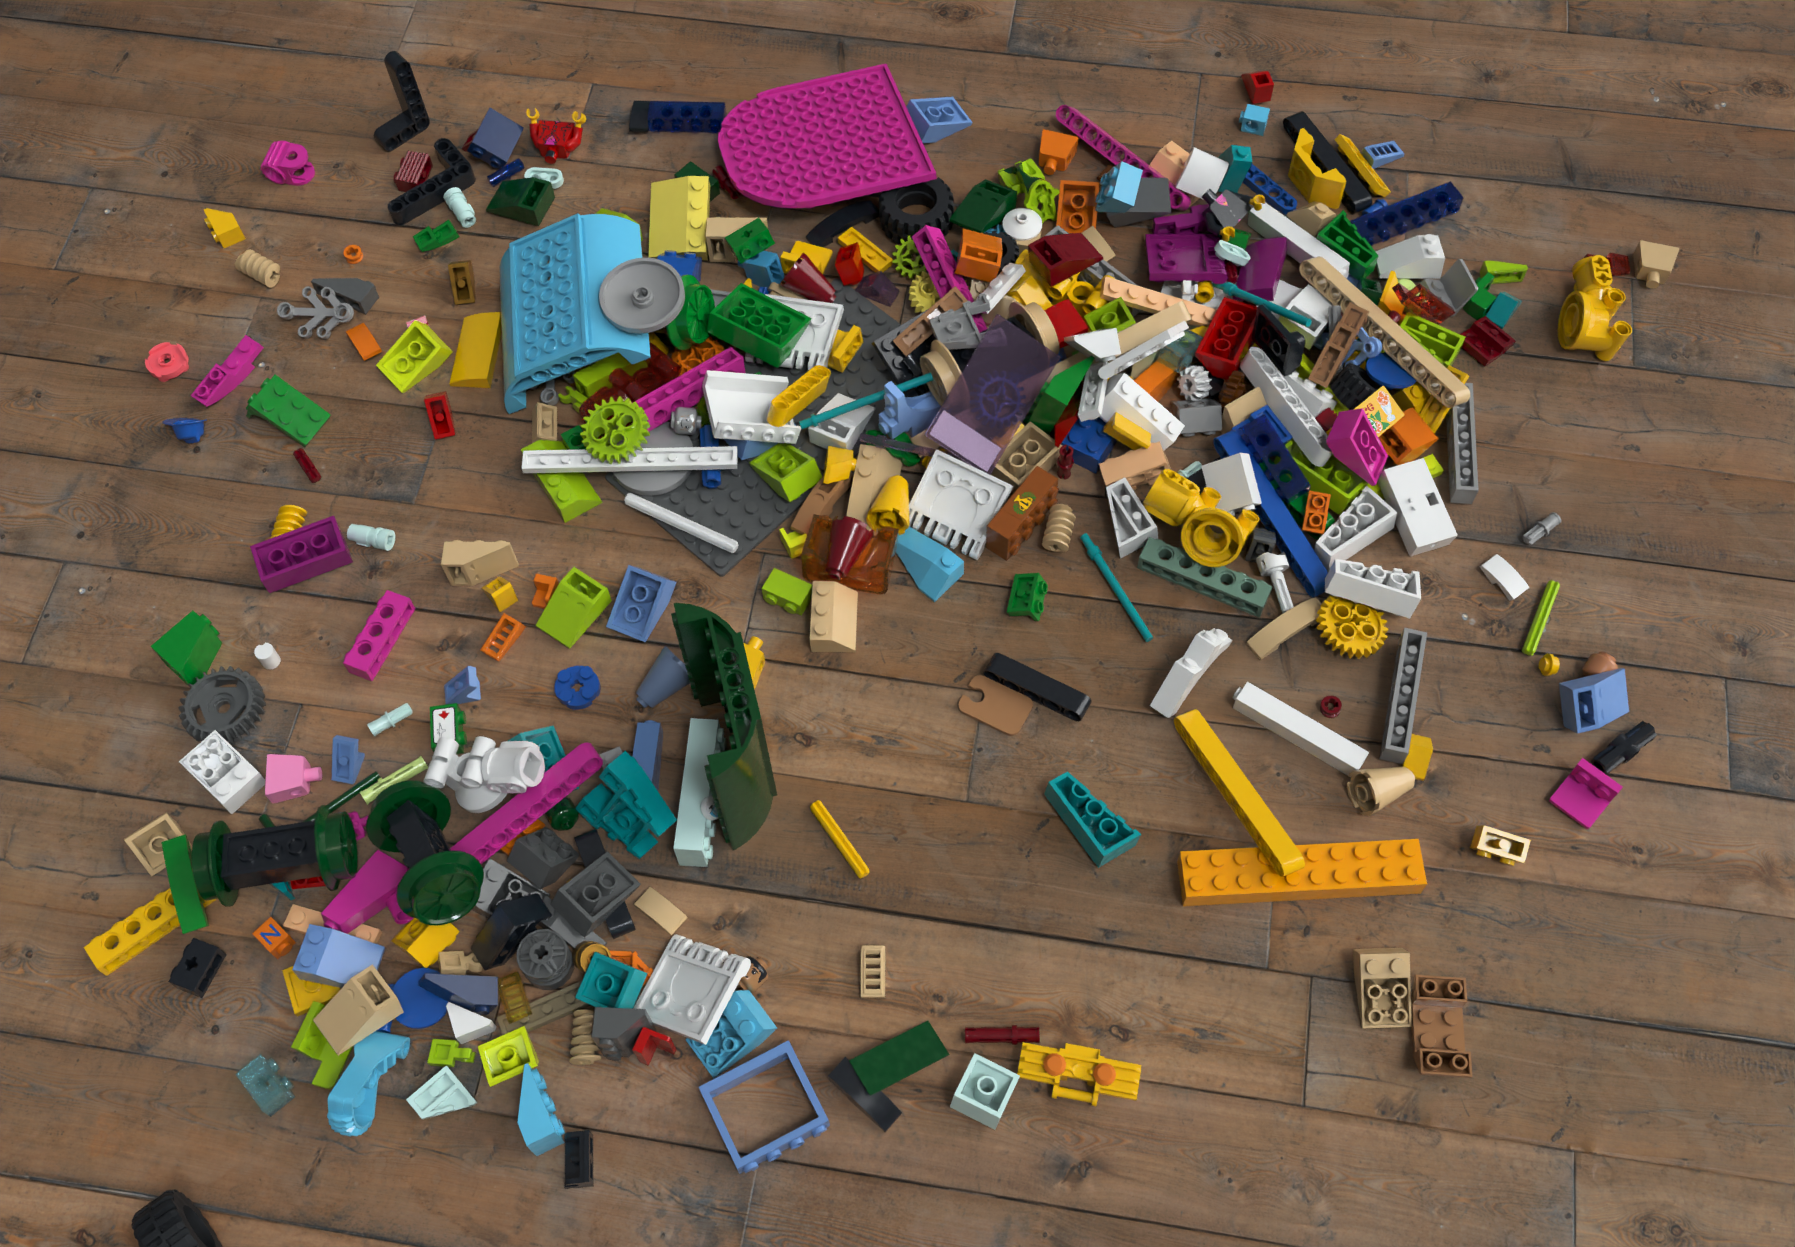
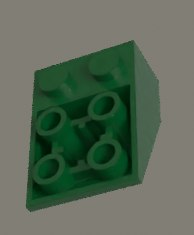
M535 177L502 181L486 208V212L539 226L555 199L552 184L549 181Z
M985 179L971 189L953 213L949 222L957 224L959 227L984 233L1002 222L1008 212L1016 209L1017 191Z

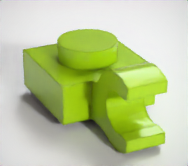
M569 386L565 387L568 393L567 396H563L561 393L558 394L562 403H573V408L579 414L583 413L590 417L591 415L588 410L594 411L592 401L577 390L573 391Z
M433 1039L427 1063L430 1066L441 1067L446 1065L454 1067L456 1060L474 1063L476 1053L472 1052L470 1048H458L459 1042L457 1040Z

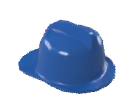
M173 418L164 420L162 423L172 426L177 439L184 440L186 443H197L200 441V437L204 435V421H207V419Z

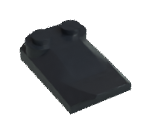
M1265 303L1259 305L1251 339L1266 353L1283 376L1291 375L1300 366L1306 343L1305 338L1298 331L1290 333L1272 314Z

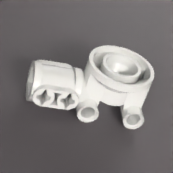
M478 736L475 738L471 752L458 757L456 753L459 744L453 739L442 737L439 738L432 761H430L424 778V783L435 788H443L445 784L455 791L456 800L461 807L471 813H482L497 806L508 793H525L527 787L537 786L544 776L545 763L540 747L529 741H505L500 744V747L495 748L496 743L492 739Z

